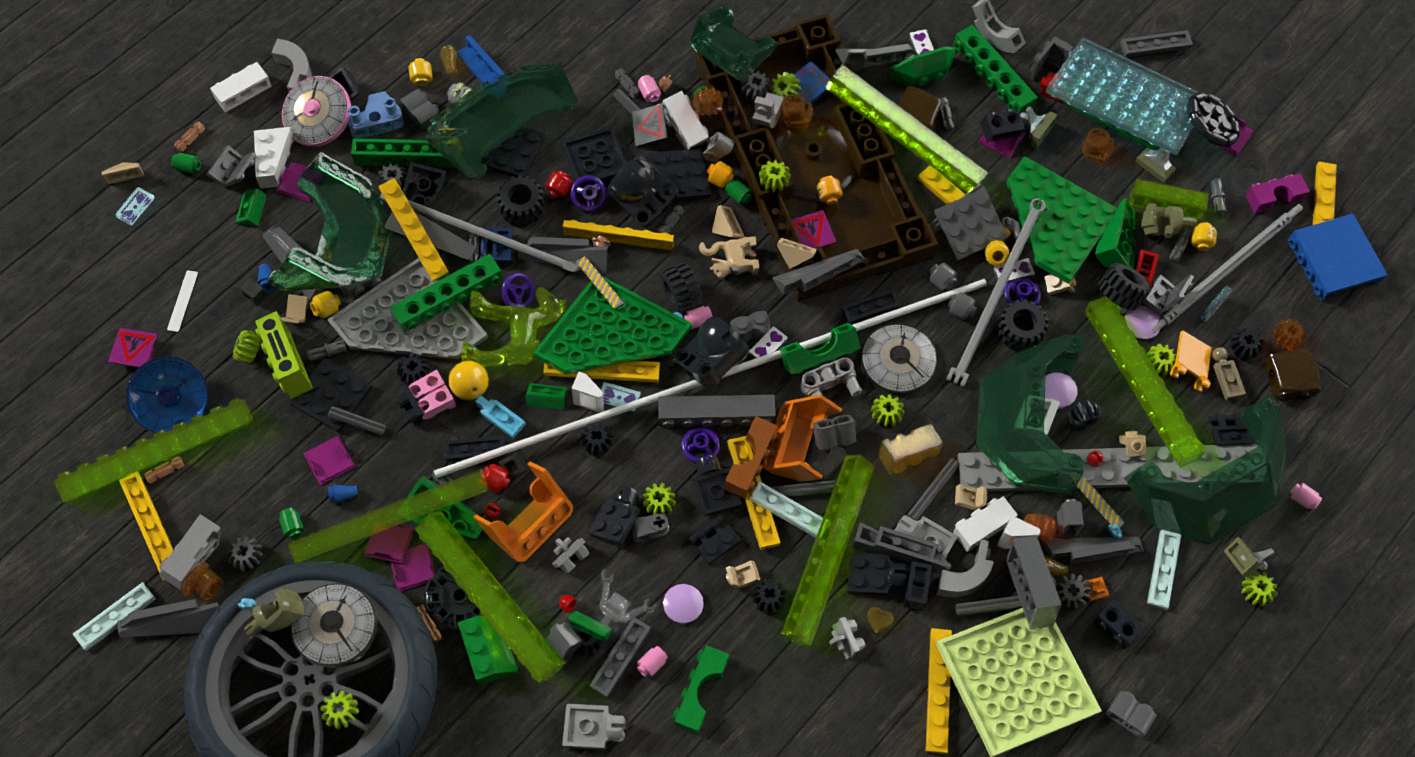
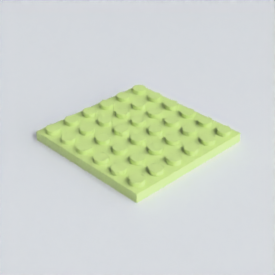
M1023 608L943 638L935 643L990 757L1005 753L1101 712L1056 622L1054 626L1030 629Z

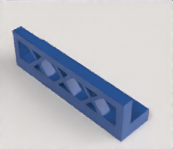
M470 35L465 37L467 46L457 52L460 60L498 102L513 93L511 80Z

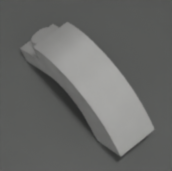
M980 0L972 6L977 17L974 21L977 29L994 47L1004 52L1015 53L1025 44L1020 28H1010L1004 25L997 18L990 0Z
M277 39L272 50L275 63L287 65L294 69L287 86L290 92L298 83L312 77L307 57L299 46L290 41Z
M767 93L765 98L757 96L754 102L755 113L753 122L758 125L774 128L784 108V97Z
M980 540L977 546L974 567L969 571L955 573L942 570L939 576L936 595L953 598L962 597L973 593L982 586L993 566V561H989L991 549L988 548L989 541Z

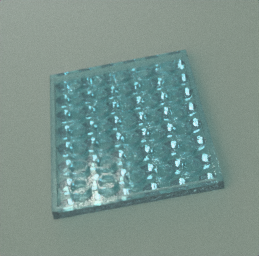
M1083 37L1046 89V93L1052 97L1059 98L1071 106L1082 109L1085 113L1092 114L1102 121L1111 123L1117 128L1123 129L1133 136L1140 137L1150 144L1156 145L1175 155L1179 153L1193 128L1192 120L1187 114V102L1197 91Z

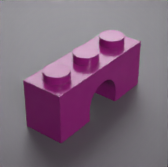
M1290 174L1278 180L1271 179L1266 183L1253 184L1247 192L1246 198L1255 214L1271 210L1277 201L1274 195L1281 196L1286 204L1289 205L1304 201L1310 191L1301 174Z

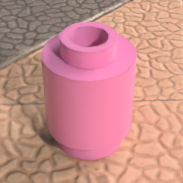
M650 75L641 77L638 80V88L647 102L657 101L661 91L654 78Z
M701 306L686 311L684 319L692 323L691 329L700 327L706 319L712 317V312L709 306Z
M1303 482L1300 485L1298 483L1295 484L1290 491L1292 494L1291 499L1312 511L1322 500L1318 492Z
M656 646L654 649L651 648L637 662L639 665L637 669L643 676L646 677L648 675L652 677L666 663L665 660L668 657L661 648Z

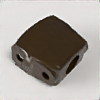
M912 86L907 87L900 100L897 117H894L891 128L895 132L906 136L928 138L939 115L942 101L924 90Z
M1307 348L1292 349L1266 357L1265 370L1275 398L1279 400L1308 399L1316 396L1321 391L1318 369Z

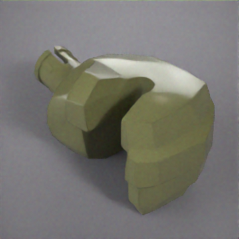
M1156 204L1147 205L1142 219V228L1145 235L1164 236L1165 238H1171L1172 235L1177 234L1181 227L1193 229L1197 224L1196 217L1184 216L1181 207L1168 206L1163 208L1156 207Z
M280 588L274 592L276 598L273 599V604L255 606L252 610L254 620L244 627L245 630H248L246 633L250 637H255L262 629L274 632L292 625L303 617L305 607L298 593L294 590Z

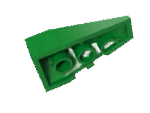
M1127 198L1123 199L1100 237L1095 250L1097 260H1100L1102 265L1110 268L1113 263H1119L1134 269L1136 255L1132 254V246H1135L1132 230H1135V210Z
M424 475L419 479L398 510V512L416 523L448 530L474 539L483 530L473 518L476 515L474 511Z

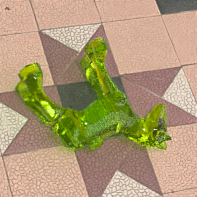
M540 287L535 293L539 302V308L500 306L488 302L480 292L472 291L470 298L471 316L509 323L512 340L502 348L493 351H482L470 343L463 342L462 360L477 362L482 367L502 366L505 362H508L509 365L529 364L533 359V352L540 343V340L536 339L537 329L559 319L563 311L567 309L565 305L567 300H559L548 290Z

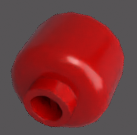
M562 171L552 173L546 183V189L549 191L548 195L555 199L566 197L572 187L571 177Z
M491 464L489 467H485L479 480L482 481L484 488L498 493L502 488L506 490L510 478H507L508 470L496 464Z

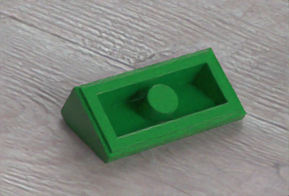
M258 188L244 191L235 223L258 226L266 194Z
M530 383L526 393V405L564 410L568 388Z
M578 611L573 612L568 617L569 625L603 642H606L612 631L610 627Z

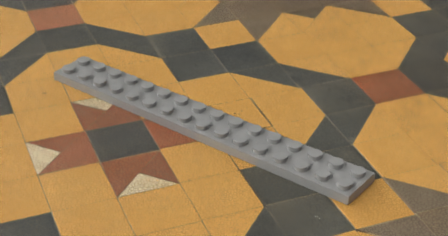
M1266 443L1222 446L1146 447V455L1132 457L1126 455V448L958 453L957 455L960 484L975 489L984 486L987 487V491L1079 489L1068 477L1075 469L1082 474L1093 488L1267 483L1273 480ZM1095 450L1100 451L1104 456L1103 463L1096 468L1091 467L1087 463V456Z

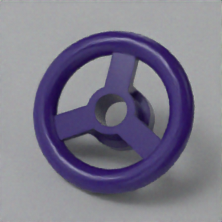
M580 177L571 187L572 202L582 211H596L606 201V187L597 177ZM585 181H592L596 183V185L594 186L586 185L584 188L579 187V185ZM601 189V199L594 205L593 199L597 195V190ZM590 190L592 196H587L586 191ZM576 192L582 194L587 199L588 206H584L578 201Z
M513 273L505 279L502 285V298L505 304L513 310L527 308L534 297L533 283L525 274ZM517 278L525 281L522 285L510 284L512 280ZM528 288V298L522 303V295L524 290ZM509 299H514L516 304H513Z
M1028 278L1012 279L1004 288V297L1008 304H1014L1009 294L1010 289L1017 293L1020 302L1035 294L1034 305L1037 306L1040 302V289L1034 281Z
M693 428L682 439V451L690 461L695 463L700 458L693 456L689 451H703L707 455L705 459L708 462V455H718L720 440L716 433L708 428ZM697 434L694 436L693 444L687 445L689 438ZM707 435L714 441L713 452L708 448L709 438Z

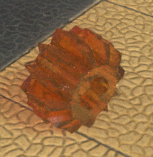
M706 86L705 90L699 88L698 93H694L693 106L696 113H701L702 117L708 114L710 118L712 113L717 115L718 111H721L723 97L719 90L715 91L714 87L708 89Z
M1290 317L1287 320H1281L1275 326L1273 338L1277 339L1276 344H1282V349L1285 347L1289 350L1293 348L1298 349L1306 341L1307 331L1303 330L1304 325L1298 324V320L1293 322Z
M1035 513L1027 514L1024 517L1025 522L1040 529V534L1037 537L1038 540H1051L1054 537L1057 522L1052 517Z

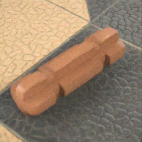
M196 122L192 126L193 129L190 128L181 137L182 140H178L174 144L175 148L183 152L187 148L186 145L189 146L199 136L198 133L201 134L205 130L203 124Z
M178 456L172 459V462L168 461L154 468V471L146 472L144 474L145 478L149 483H152L158 477L162 478L174 472V469L177 468L178 470L184 467V463Z
M424 604L418 606L416 609L429 630L432 642L435 643L441 640L442 636L439 630H437L434 621L426 613Z

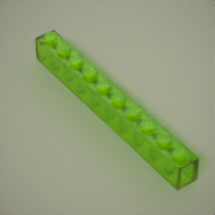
M842 65L825 87L965 192H970L980 184L988 173Z
M1106 296L1089 302L1085 310L1086 315L1179 468L1200 460L1205 452L1203 443L1197 439L1193 427L1187 423L1183 411L1174 402L1173 395L1168 392L1163 379L1156 373L1154 364L1148 360L1144 348L1139 345L1134 332L1130 331L1127 326L1126 319L1117 310V305Z
M234 399L229 402V406L224 408L221 406L215 407L210 410L211 413L203 416V414L192 417V421L184 424V422L172 426L173 430L168 432L165 430L153 434L154 438L140 439L131 448L127 446L116 450L117 454L108 456V454L98 457L96 459L97 462L91 465L89 462L77 467V471L72 473L66 471L59 474L58 479L53 481L63 503L71 502L115 483L137 471H143L254 423L255 420L246 400Z
M846 455L783 627L781 634L796 645H812L875 466L861 455Z
M481 469L292 541L288 546L296 564L486 492L489 487Z
M441 511L428 513L415 529L420 539L429 546L432 554L442 562L445 570L456 580L457 585L463 588L469 600L480 609L482 616L488 619L495 632L501 635L507 647L512 649L517 655L520 663L526 666L532 678L538 681V683L550 680L565 664L564 661Z

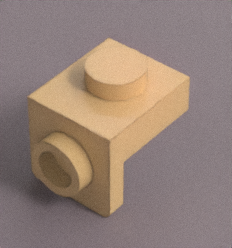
M1052 274L1045 276L1049 295L1066 290L1070 293L1075 292L1074 286L1076 281L1074 277L1068 284Z
M1126 431L1125 435H1119V442L1126 445L1127 456H1143L1147 454L1145 435L1137 434V431Z
M963 484L956 486L955 505L972 510L986 505L987 487L982 486L975 489Z
M752 560L737 567H726V579L735 588L740 589L760 581L756 564Z

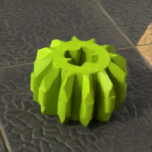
M784 72L783 75L777 74L778 79H772L775 84L770 86L774 90L771 94L784 97V103H788L789 100L794 101V96H799L797 90L801 89L798 85L800 83L799 79L787 72Z
M768 160L767 165H762L759 172L761 185H765L766 190L772 188L773 192L776 188L781 191L783 186L787 187L791 176L788 166L784 167V162L778 164L777 160L774 163Z
M244 330L240 333L233 351L234 359L248 364L253 361L261 341L255 332Z
M1161 344L1151 347L1145 356L1147 359L1145 365L1150 366L1149 371L1154 370L1156 375L1161 373L1163 377L1167 373L1170 374L1176 361L1177 354H1173L1175 348L1168 349V344L1164 347Z
M891 394L887 398L881 395L880 400L875 399L874 405L871 407V411L874 412L872 418L877 419V424L883 422L884 427H887L888 423L892 427L895 426L896 422L899 423L902 419L901 416L904 415L903 403H897L898 397L892 399Z
M654 483L653 489L646 488L647 493L642 495V499L645 500L643 507H647L648 514L654 511V515L658 513L665 515V511L672 512L671 507L675 506L676 502L673 500L675 493H671V487L664 489L663 483L660 487H657Z
M1256 571L1242 582L1244 588L1241 593L1247 594L1245 600L1251 599L1252 605L1259 603L1260 606H1264L1266 603L1270 604L1273 601V597L1277 595L1278 592L1275 591L1277 584L1272 583L1273 577L1267 578L1266 572L1260 575Z
M340 691L337 697L333 692L331 693V700L324 698L327 705L321 706V710L325 712L321 717L323 720H327L328 726L334 724L335 728L339 729L341 723L348 727V720L355 722L356 719L352 714L359 713V710L355 708L358 702L352 700L353 696L350 693L345 696L344 691ZM338 707H339L340 709H342V708L344 709L342 712H340V711L337 712V711H336V709H337Z

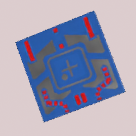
M809 62L794 74L799 79L800 83L798 85L801 87L800 90H797L799 94L797 97L807 107L834 87V82L812 62Z

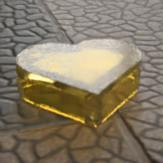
M872 607L867 613V619L874 633L890 627L894 620L892 613L882 611L878 607Z

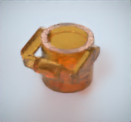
M798 94L786 96L782 104L784 122L793 128L808 127L813 115L812 103L805 102V99Z
M1102 128L1091 129L1082 144V151L1086 155V159L1101 164L1106 163L1114 150V139L1110 138L1108 132Z
M202 562L189 574L180 593L188 597L195 592L203 600H209L220 590L223 580L208 568L209 565L206 562Z

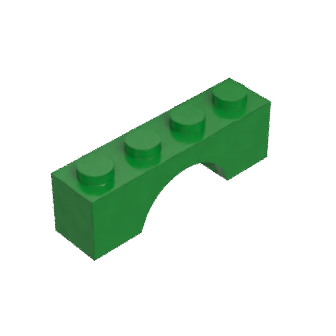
M846 323L831 329L829 340L819 349L806 350L798 342L779 349L785 369L790 374H799L804 369L818 367L820 363L834 361L844 354H853L855 350L861 347L856 328L850 323Z
M707 645L704 651L700 650L696 662H699L697 669H692L688 679L691 681L689 688H684L680 698L683 700L680 708L676 707L672 719H675V727L698 736L706 717V711L701 707L697 699L698 690L706 681L722 677L729 660V654Z

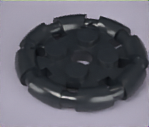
M1197 92L1193 94L1187 102V114L1191 118V123L1200 135H1204L1208 142L1216 146L1229 147L1234 145L1240 136V125L1238 121H1235L1236 116L1227 104L1220 102L1221 99L1211 93Z
M453 562L441 567L436 571L437 574L433 578L430 577L425 586L423 596L425 597L424 606L426 613L438 624L439 628L452 633L460 631L457 617H464V620L475 616L491 615L497 601V597H495L496 585L488 572L485 573L482 567L470 562H462L461 564ZM456 572H463V576H462V575H460V576H455V575H456ZM477 576L479 580L475 583L472 579ZM442 579L447 580L444 586L439 584ZM457 592H464L466 594L465 598L461 601L455 600L454 596ZM480 592H486L487 597H481ZM439 595V601H434L433 597ZM477 607L482 610L478 615L474 613ZM443 610L447 614L444 618L440 615Z

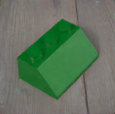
M500 615L475 616L458 622L478 686L518 673Z

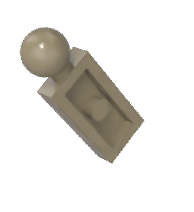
M1216 348L1212 356L1219 363H1215L1213 367L1225 400L1244 397L1246 392L1234 360H1226L1228 352L1225 348Z

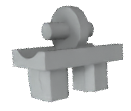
M567 537L564 541L558 538L555 541L558 547L553 552L556 555L561 551L564 553L552 565L555 568L559 567L565 573H569L575 567V564L569 559L573 553L580 561L589 554L587 548L583 545L585 541L582 538L576 540L569 548L568 545L572 542L570 538Z
M842 617L837 623L832 625L834 631L831 633L834 638L829 643L831 646L837 645L839 651L843 650L846 659L852 658L866 646L863 638L855 639L853 636L858 627L855 620H846V617Z

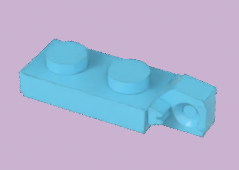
M480 396L475 401L477 403L476 406L481 409L480 413L483 417L513 439L526 425L524 420L497 400L491 399L487 401Z

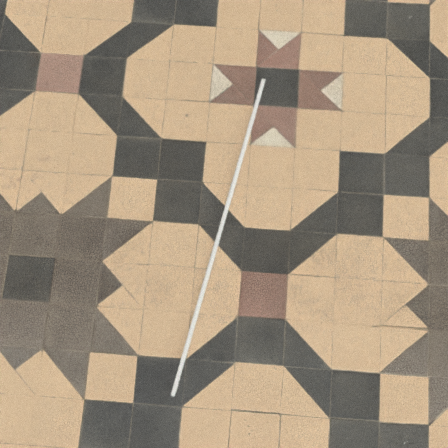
M985 279L853 324V326L856 328V331L948 300L954 294H965L985 287L987 283ZM831 332L799 344L804 349L825 343L829 340ZM779 350L736 365L722 378L782 358L781 352ZM693 380L434 470V474L438 478L590 425L592 422L596 423L656 402L658 397H670L702 386V384Z

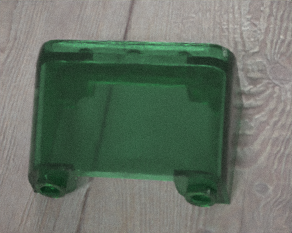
M720 5L698 17L690 40L691 46L735 79L743 80L774 52L778 42L768 36L761 38L759 43L755 42L732 26L734 22L733 12L725 5Z

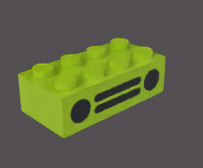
M277 311L256 320L255 322L258 327L255 329L256 334L263 341L261 347L264 353L268 354L269 358L266 360L270 368L274 369V373H272L273 378L280 385L283 393H288L292 399L313 389L290 330Z

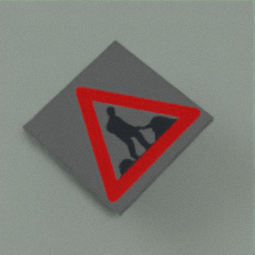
M663 103L632 112L636 147L660 142L661 139L667 138Z

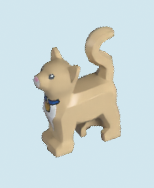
M756 237L716 242L710 249L705 247L704 242L699 245L700 252L707 256L715 254L719 248L724 250L727 261L712 258L713 266L710 268V271H713L719 279H723L728 274L738 275L750 271L753 275H757L759 272V261L755 260L756 253L754 250H751V246L757 245ZM745 256H749L753 260L745 259Z

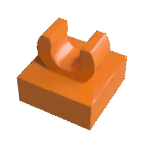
M1102 577L1089 580L1090 583L1086 587L1093 589L1091 592H1086V594L1092 597L1087 599L1089 603L1108 598L1109 593Z

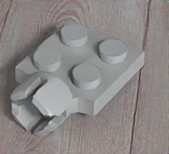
M904 515L894 529L895 531L939 544L945 558L957 538V535L924 516L919 521H915Z
M567 704L562 746L564 748L605 750L607 742L624 740L626 720L624 716L609 714L608 706Z

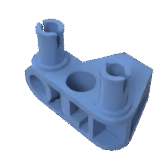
M385 91L369 95L364 112H360L357 106H351L348 109L350 115L348 124L351 135L354 138H365L398 130L404 124L401 109L396 104L395 99L391 98Z

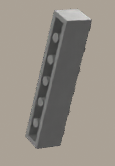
M775 395L658 397L659 426L665 428L680 425L683 427H692L694 425H702L703 427L722 425L728 427L733 424L750 426L755 416L772 424L775 423Z

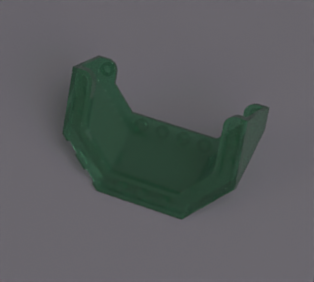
M561 62L527 64L521 67L522 71L514 74L510 71L498 76L499 80L489 84L488 81L479 84L430 120L431 125L427 130L429 134L425 137L427 142L466 177L480 178L484 176L487 167L485 164H481V159L487 157L492 149L500 147L504 140L512 138L516 131L524 129L531 120L557 110L569 111L578 102Z
M320 152L300 175L297 186L302 193L313 199L325 219L315 255L299 247H294L289 251L285 261L278 269L273 270L269 274L267 283L284 292L342 287L378 278L383 272L393 232L385 228V224L390 218L384 209L386 207L379 194L376 195L372 189L373 184L369 178Z
M1065 334L1021 350L979 380L976 448L981 453L983 452L990 459V463L1009 479L1008 482L1013 487L1073 494L1084 473L1082 458L1077 454L1064 453L1044 433L1046 373L1072 374L1077 366L1078 355L1085 348V336Z
M1270 393L1243 410L1241 414L1243 423L1258 445L1255 449L1193 484L1164 476L1158 465L1152 462L1143 464L1124 477L1155 529L1177 533L1183 537L1194 538L1211 544L1277 506L1287 457V448L1281 409Z

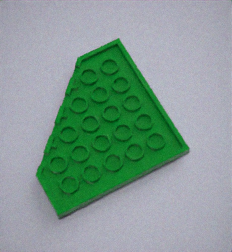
M1024 156L1008 177L1007 187L1011 190V198L1015 209H1018L1022 228L1030 213L1032 200L1040 198L1038 205L1034 207L1036 210H1040L1039 204L1041 200L1045 202V209L1038 215L1027 241L1030 250H1033L1036 265L1069 284L1102 236L1117 208Z
M603 277L624 303L613 308L594 283L590 281L533 354L535 358L564 374L671 355L691 330L692 323Z

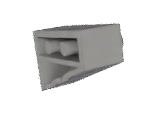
M200 514L182 540L176 545L171 555L161 563L160 577L181 590L219 546L221 527Z

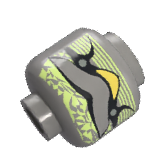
M463 83L453 84L447 92L448 101L459 109L469 108L475 101L473 90Z

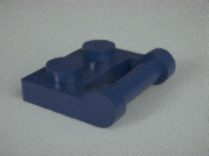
M483 228L513 240L512 228ZM480 236L481 248L478 260L488 255V239ZM493 241V255L491 256L496 264H512V248Z

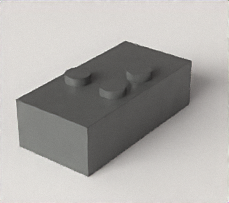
M1037 536L1015 538L1012 540L1006 562L1029 628L1037 629L1054 626L1061 608V602L1056 591V581L1050 575Z

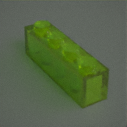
M1136 179L1131 189L1129 202L1132 206L1147 208L1149 204H1156V207L1163 208L1177 206L1182 208L1184 216L1196 217V219L1201 220L1207 209L1209 193Z

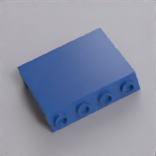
M1354 214L1295 230L1288 239L1289 246L1294 250L1299 264L1302 265L1307 279L1310 280L1315 294L1321 301H1324L1330 294L1370 282L1373 285L1380 284L1387 276Z

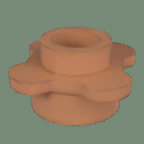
M669 75L667 78L664 76L658 82L659 89L663 92H666L673 84V81L670 79L672 75Z
M597 236V238H592L593 247L607 246L608 249V246H611L610 241L606 237Z

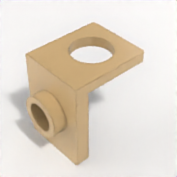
M289 294L286 317L281 319L293 323L305 322L308 297Z

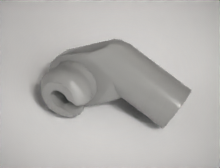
M1004 217L1002 225L1013 233L1014 240L1016 241L1021 232L1020 223L1012 218Z

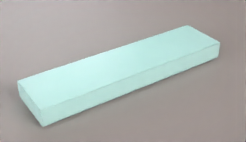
M762 482L758 483L749 499L817 539L820 538L828 523V520Z
M1165 530L1160 531L1147 605L1163 610L1169 608L1181 539L1180 534Z
M142 582L73 633L82 648L87 651L117 629L118 620L127 619L129 613L142 610L156 598Z

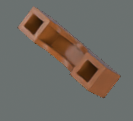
M755 416L745 439L753 450V458L745 464L732 465L723 489L742 498H745L747 492H752L756 483L752 480L754 476H759L763 467L760 463L762 459L766 461L770 449H767L769 443L774 444L778 435L775 433L777 425Z

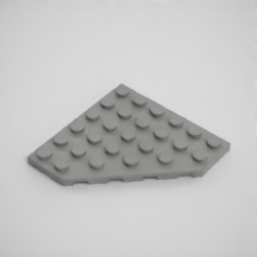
M419 258L328 319L330 325L347 346L354 350L407 355L411 353L413 355L419 354L420 356L458 359L488 338L487 333L462 304L452 306L447 312L437 314L430 321H424L411 331L402 332L392 316L390 306L435 283L431 280ZM446 293L444 296H449L452 293ZM429 302L427 305H432L435 302Z

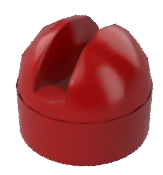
M1092 451L1087 456V463L1091 467L1096 468L1103 463L1104 456L1100 451Z
M490 503L484 509L487 519L496 520L500 517L501 511L497 504ZM489 508H492V509L496 510L497 512L495 513V512H493L492 510H489Z
M563 595L559 600L561 609L567 613L571 612L577 603V599L570 595Z

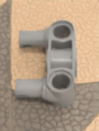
M841 358L824 364L817 369L805 373L802 377L801 390L808 397L822 395L821 391L833 388L840 383L846 384L852 397L862 393V389L856 380V372L853 369L854 364L848 358ZM840 368H846V369H848L849 371H846V372H845V371H842ZM806 382H812L814 385H807Z

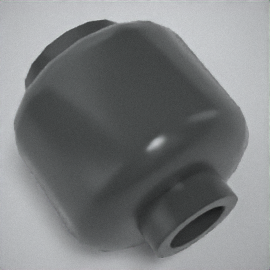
M946 263L935 264L930 270V282L939 290H950L958 280L956 278L957 272Z
M964 293L954 294L948 304L950 313L961 320H966L969 316L973 317L977 310L975 299Z

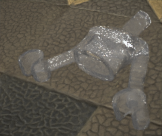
M607 570L602 571L601 578L604 585L599 607L605 616L600 623L608 626L611 620L625 622L645 611L652 613L656 610V603L653 607H647L650 601L647 598L643 606L625 614L631 603L616 592L608 599L613 574L610 578H604Z

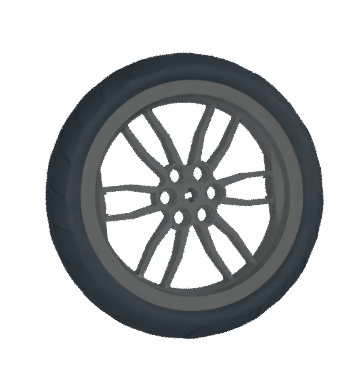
M304 562L276 568L246 583L230 595L216 609L199 634L188 660L184 686V709L191 739L201 757H269L253 747L246 740V737L270 725L293 706H297L290 730L288 757L297 756L299 735L306 716H313L315 729L314 757H322L324 734L321 706L327 705L324 698L332 699L331 695L324 696V693L327 689L333 688V692L337 697L340 691H344L345 696L350 693L353 696L352 699L362 701L377 709L370 724L365 725L357 719L355 722L347 721L365 733L355 747L337 757H408L423 735L433 708L437 686L435 649L429 630L415 606L389 581L365 569L340 562ZM342 584L351 586L367 597L374 611L375 629L369 642L382 636L388 649L362 662L341 667V663L328 665L316 662L314 665H309L310 659L303 654L298 658H292L277 643L260 634L261 631L255 637H250L246 633L248 630H245L244 627L254 620L252 610H243L238 604L244 598L253 599L257 605L273 604V599L276 598L274 592L280 588L296 591L303 600L315 589L326 585ZM334 611L325 614V631L332 632ZM259 640L275 650L285 660L282 667L277 668L263 664L247 656L255 641ZM388 658L392 659L393 687L383 705L362 692L339 685L343 679L368 671ZM241 660L261 672L283 679L282 684L255 693L233 707L230 706V680L232 673ZM299 668L296 675L289 676L292 669ZM329 668H335V672L332 675H326ZM309 680H310V681H314V680H315V683H314V684H312V683H309V684H308V681H309ZM291 689H297L294 696H287ZM279 697L282 698L266 715L239 730L234 720L235 715L261 702ZM314 699L312 706L305 707L307 700ZM338 707V708L336 709V711H337V712H338V711L342 712L343 709H340V708Z

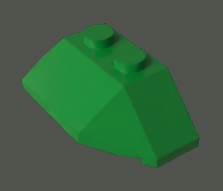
M941 47L912 56L898 65L891 66L889 78L909 87H923L928 83L941 81L946 77L954 60L956 48Z

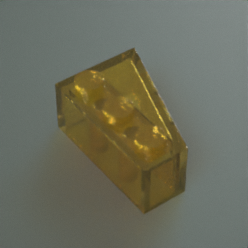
M932 424L912 430V434L905 437L903 434L897 435V440L889 442L886 439L882 441L878 456L889 475L894 472L896 474L901 473L907 466L911 464L915 466L921 463L924 458L928 456L934 457L940 453L943 442Z

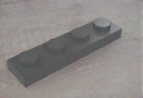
M1188 30L1122 39L1120 45L1124 57L1190 49L1193 43Z
M635 617L632 618L589 685L592 690L608 698L647 637L651 627Z

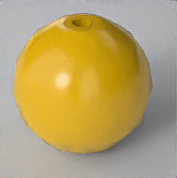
M463 361L457 364L449 374L450 389L460 399H477L488 387L489 378L487 372L477 362Z

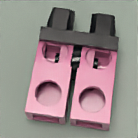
M437 370L412 383L409 387L402 388L404 393L396 397V401L401 409L410 404L412 406L410 410L404 412L409 424L417 420L423 423L427 421L426 419L434 417L437 413L447 408L450 410L456 407L451 393Z

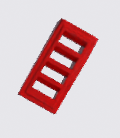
M1141 249L1137 256L1135 270L1138 273L1149 274L1148 277L1142 276L1151 287L1159 254ZM1143 259L1151 261V264L1143 262ZM1141 265L1149 267L1150 270L1141 268Z

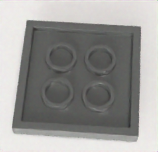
M985 188L934 210L956 261L985 249L992 241H1003L1008 238Z

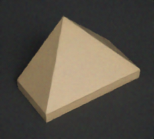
M123 162L102 171V176L107 184L143 177L144 173L139 163Z
M719 205L712 233L738 239L744 238L745 236L732 208Z
M783 238L777 243V247L789 269L812 258L817 250Z

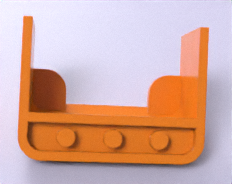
M821 394L785 402L781 406L775 425H777L775 433L778 435L774 444L769 443L767 449H770L766 461L763 460V469L769 473L799 482L822 479V474L804 462L814 431L813 423L827 419L828 415L841 413L842 408Z
M529 462L527 465L537 477L530 486V494L534 500L508 526L499 520L491 523L477 514L473 517L486 534L518 562L526 561L573 512L572 503L549 472L532 462Z

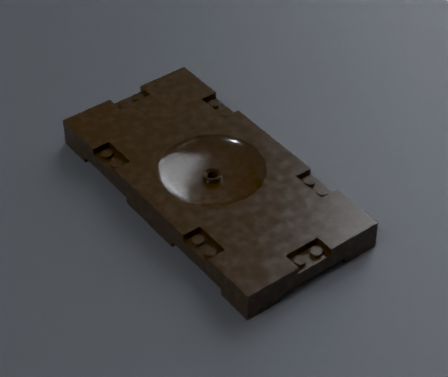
M828 14L796 22L793 28L731 45L730 42L696 52V69L704 87L708 88L711 92V104L719 115L726 131V137L734 141L732 152L747 187L752 190L753 201L763 224L767 226L784 272L787 273L858 249L865 261L804 293L800 287L792 290L797 302L849 286L851 281L882 272L884 275L934 259L938 247V242L924 214L920 213L895 161L893 148L868 96H864L850 64L843 65L836 52V49H842L840 45L841 40ZM809 62H812L834 82V87L809 107L797 96H794V101L789 100L788 103H784L783 111L774 128L765 127L753 122L755 100L752 101L751 97L746 98V93H741L742 87H740L743 76L749 74L750 71L753 73L759 71L760 75L765 73V78H769V84L772 86L775 84L772 79H778L777 74L783 75L784 72L794 75ZM770 88L768 93H772L774 90ZM768 160L771 163L777 160L778 164L784 162V167L788 166L790 180L787 187L783 186L781 191L778 188L774 192L772 188L766 190L765 185L760 183L759 172L762 165H767ZM826 176H833L838 179L842 190L841 198L832 205L820 201L817 191V184L821 178ZM823 210L836 243L815 247L814 249L817 250L812 258L789 269L777 247L778 241L783 238L802 244L792 220Z

